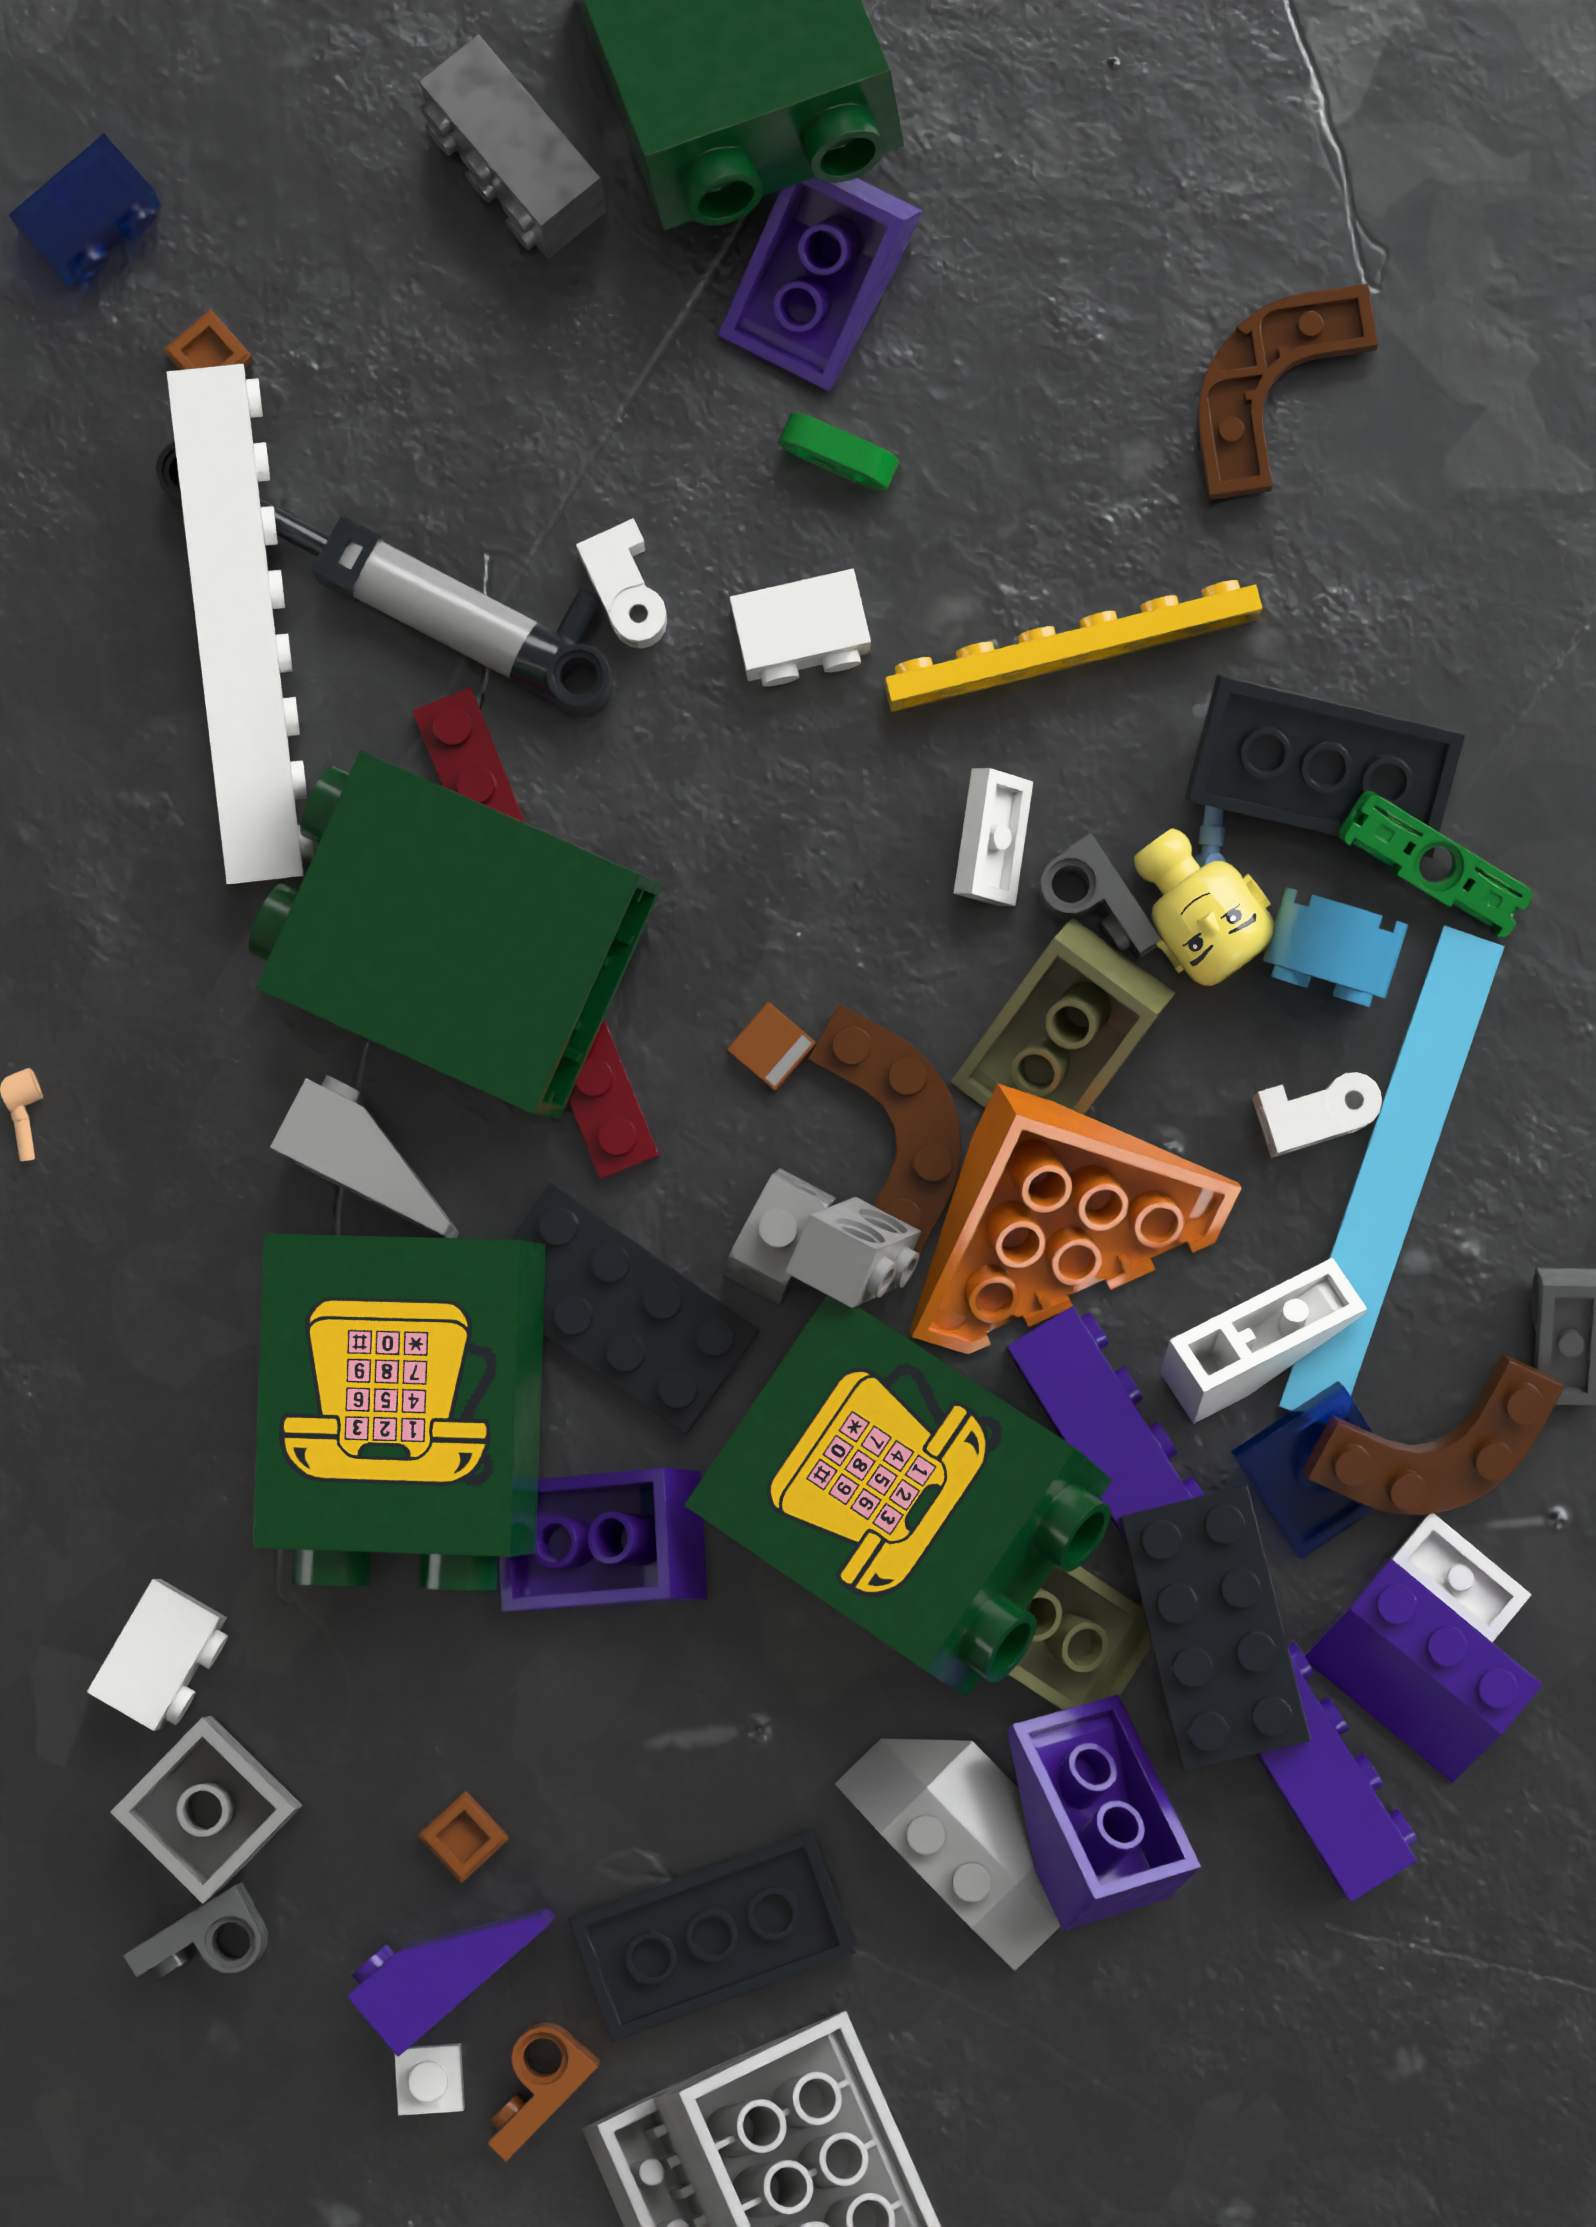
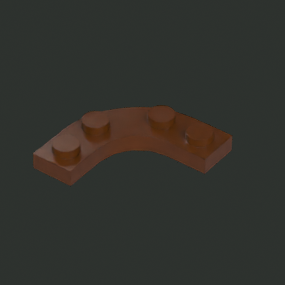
M1369 284L1307 292L1274 301L1242 321L1223 343L1207 370L1198 404V436L1208 500L1271 491L1273 485L1263 427L1264 401L1272 384L1292 367L1316 359L1376 351L1378 339Z
M838 1004L808 1061L865 1092L883 1107L895 1130L897 1154L890 1176L873 1206L922 1231L913 1250L920 1255L946 1208L958 1176L961 1159V1135L956 1108L943 1079L921 1052L896 1034Z
M1502 1354L1475 1406L1456 1430L1435 1442L1406 1445L1386 1440L1332 1415L1302 1472L1311 1481L1364 1505L1385 1512L1425 1515L1458 1508L1490 1492L1518 1467L1533 1446L1565 1386L1557 1378Z

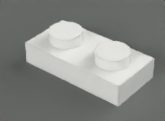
M972 768L954 894L996 906L1016 905L1033 781L991 768Z
M1434 1513L1426 1514L1390 1558L1491 1642L1497 1638L1532 1595Z

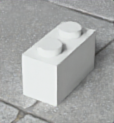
M854 568L730 597L731 611L748 681L761 679L763 686L781 685L798 679V670L823 664L824 672L842 671L860 665V656L871 653V640Z
M152 1579L87 1692L153 1731L163 1729L167 1721L177 1725L195 1696L196 1692L187 1686L199 1665L209 1669L227 1641L228 1635L220 1631L227 1617L164 1580Z

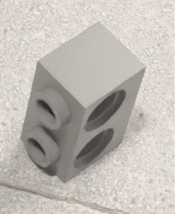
M853 1197L810 1214L786 1269V1273L853 1308L875 1297L879 1298L884 1293L897 1288V1286L903 1287L909 1281L919 1260V1253L913 1250L922 1231L857 1197Z

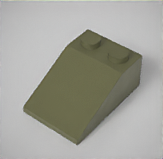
M1073 917L1050 942L950 1082L984 1108H986L997 1083L1054 1101L1085 1115L1175 995V992Z
M1055 1565L1026 1608L1027 1611L1036 1617L1035 1635L1021 1661L1008 1675L1062 1710L1115 1695L1120 1696L1152 1646L1143 1608L1081 1566L1073 1571L1065 1572Z

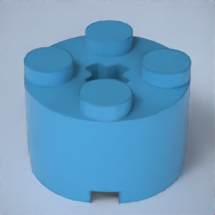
M1285 887L1274 922L1272 939L1266 948L1263 958L1264 962L1274 965L1271 977L1308 988L1311 977L1335 983L1332 996L1370 1007L1373 995L1386 999L1408 924L1396 921L1393 932L1379 929L1383 917L1381 915L1313 894L1309 906L1297 904L1294 902L1298 890Z

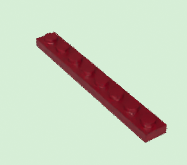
M471 687L412 710L442 786L525 822ZM604 1019L568 1100L600 1180L660 1157Z

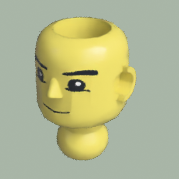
M1174 828L1159 836L1134 856V865L1140 877L1145 881L1155 883L1163 894L1152 908L1151 920L1154 929L1161 938L1157 946L1166 954L1178 973L1185 970L1187 975L1195 982L1203 986H1213L1236 972L1270 944L1274 920L1266 908L1271 903L1249 874L1242 877L1231 864L1224 861H1213L1200 868L1192 857V847L1189 839L1181 831Z

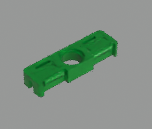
M1366 791L1360 796L1339 830L1340 839L1350 846L1353 843L1385 864L1393 865L1392 872L1447 906L1451 907L1453 904L1489 927L1494 922L1495 924L1490 931L1498 937H1506L1511 933L1516 925V921L1512 919L1518 908L1525 910L1532 899V891L1529 887L1372 791ZM1433 847L1446 848L1452 857L1450 872L1439 881L1430 882L1425 880L1419 871V862L1422 855Z

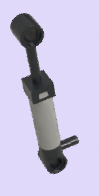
M175 442L167 445L158 457L156 478L169 501L180 511H183L181 491L176 486L178 465ZM260 499L261 507H274L277 536L318 557L311 571L317 582L356 603L360 600L555 702L568 714L578 717L591 716L602 710L610 701L613 681L604 655L593 646L579 643L601 603L600 598L586 589L579 590L555 632L383 542L381 535L343 515L340 516L331 535ZM578 666L589 667L598 675L595 686L584 694L570 693L563 687L565 675L569 670Z

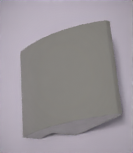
M846 2011L832 2015L754 2048L581 2128L624 2227H941Z

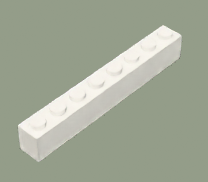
M244 364L167 371L227 884L304 876L302 863L311 862L314 851L312 840L303 837L300 833L295 800L307 799L303 760L290 762L287 737L300 735L296 697L283 698L280 673L293 672L288 633L275 634L273 609L285 608L281 570L268 571L265 548L266 545L278 544L274 507H261L258 482L270 481L266 442L253 443L250 418L263 417L259 378L246 379Z

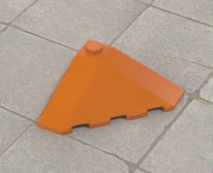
M997 1083L971 1138L909 1333L913 1338L969 1355L991 1345L986 1334L987 1332L1020 1317H1023L1028 1327L1053 1317L1073 1306L1069 1295L1105 1279L1107 1286L1112 1290L1154 1271L1155 1267L1151 1258L1187 1242L1189 1249L1194 1253L1214 1244L1242 1187L1234 1180L1054 1101Z

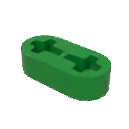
M792 412L778 440V444L789 453L877 491H887L900 463L899 459L887 450L801 413Z

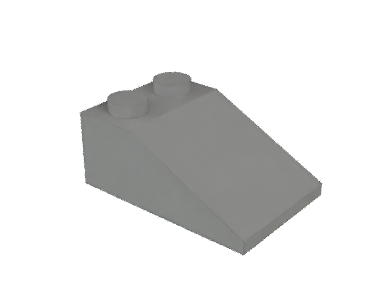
M326 1075L322 1085L305 1078L270 1148L283 1158L441 1238H457L459 1231L377 1120L363 1107L367 1099L360 1095L361 1092Z

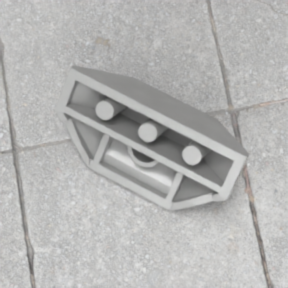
M880 1738L835 1782V1785L891 1846L1014 1971L1060 1927L1035 1872L1019 1788L972 1740Z

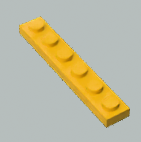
M1238 580L1220 582L1202 589L1203 598L1178 603L1177 596L1160 597L1141 604L1142 613L1117 619L1115 611L1100 612L1080 619L1079 629L1056 634L1053 626L1041 627L1018 635L1019 644L994 650L993 642H981L957 650V659L933 665L931 657H922L900 663L894 667L895 675L885 677V691L890 710L894 712L1258 621L1263 608L1257 585L1240 588Z

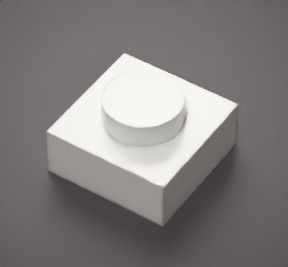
M461 2043L412 2046L399 2057L395 2054L398 2115L464 2111Z

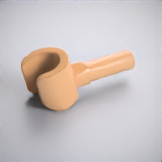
M26 1068L5 1077L0 1087L2 1099L11 1112L12 1121H14L19 1161L35 1159L30 1117L25 1106L43 1099L40 1085L33 1070Z

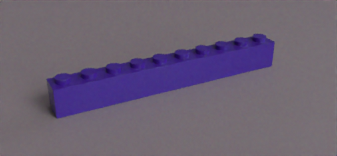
M1071 1306L1011 1343L1005 1350L1058 1436L1077 1448L1112 1479L1100 1500L1110 1506V1520L1127 1545L1120 1516L1205 1495L1192 1476L1181 1481L1168 1460L1178 1454L1173 1443L1158 1421L1150 1426H1147L1135 1406L1136 1403L1143 1400V1396L1125 1367L1122 1366L1118 1370L1113 1371L1104 1357L1101 1349L1109 1345V1341L1093 1315L1087 1312L1080 1317L1075 1308ZM1293 1641L1288 1645L1311 1741L1257 1753L1256 1756L1345 1899L1352 1902L1415 1863L1417 1859L1409 1846L1416 1843L1418 1839L1398 1808L1389 1813L1384 1808L1374 1792L1383 1786V1782L1363 1752L1353 1758L1340 1737L1341 1734L1349 1730L1345 1720L1329 1697L1320 1702L1317 1700L1306 1682V1679L1314 1675V1671L1298 1645Z

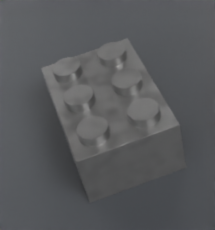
M479 34L419 82L425 104L420 107V110L429 122L425 126L428 133L448 156L456 150L458 151L464 164L469 169L465 175L472 186L486 202L490 203L495 198L501 202L502 208L509 216L505 220L507 226L527 250L537 245L549 259L606 213L599 175Z

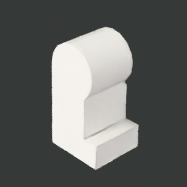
M634 518L576 544L580 560L620 641L629 647L640 649L650 647L658 642L666 631L667 614L663 600L658 593L646 587L633 559V556L646 551L644 539Z
M1358 1072L1345 1073L1331 1082L1325 1090L1290 1101L1287 1100L1283 1084L1260 1091L1252 1097L1271 1158L1357 1132L1376 1118L1382 1105L1381 1091L1376 1082L1369 1076Z

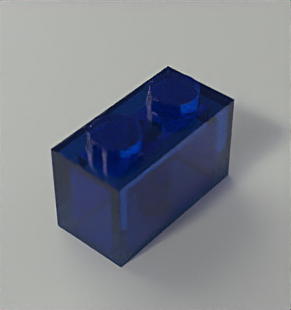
M103 133L13 210L9 217L18 232L63 283L68 286L77 278L83 281L96 274L109 258L107 252L124 237L132 240L145 232L156 219L155 211L162 205L152 186Z

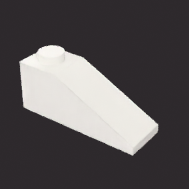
M1332 1257L1172 1338L1169 1341L1160 1373L1193 1424L1252 1394L1365 1315L1367 1308Z

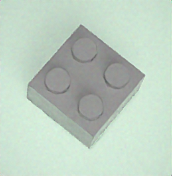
M213 1716L202 1717L110 1813L204 1904L212 1900L303 1805Z

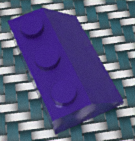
M1383 1559L1304 1654L1312 1667L1452 1783L1504 1733L1543 1685L1393 1559Z

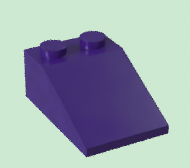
M815 177L781 189L718 336L830 391L897 269L922 210L858 178L845 182L829 183Z
M654 1468L538 1479L536 1553L511 1557L499 1556L502 1612L708 1600L704 1519L684 1506L702 1480L701 1471Z
M1119 1695L1016 1723L1007 1730L1035 1872L1063 1931L1169 1899L1201 1868Z
M546 1907L411 1942L396 1954L386 1945L351 1975L359 1986L347 1997L399 2057L542 1932L556 1916Z

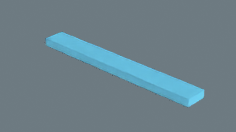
M1445 925L1440 931L1382 1100L1380 1112L1377 1115L1328 1258L1333 1257L1366 1306V1313L1291 1366L1277 1406L1278 1408L1324 1424L1328 1423L1332 1415L1340 1419L1344 1417L1505 946Z

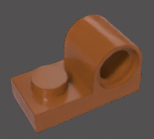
M551 2022L533 2024L522 2033L513 2047L511 2057L513 2070L519 2080L533 2095L525 2101L516 2093L489 2121L498 2131L487 2144L505 2162L598 2068L601 2062L583 2043L581 2044L568 2030L559 2024ZM541 2038L550 2039L555 2042L562 2054L560 2067L547 2073L534 2069L528 2062L526 2054L529 2043Z

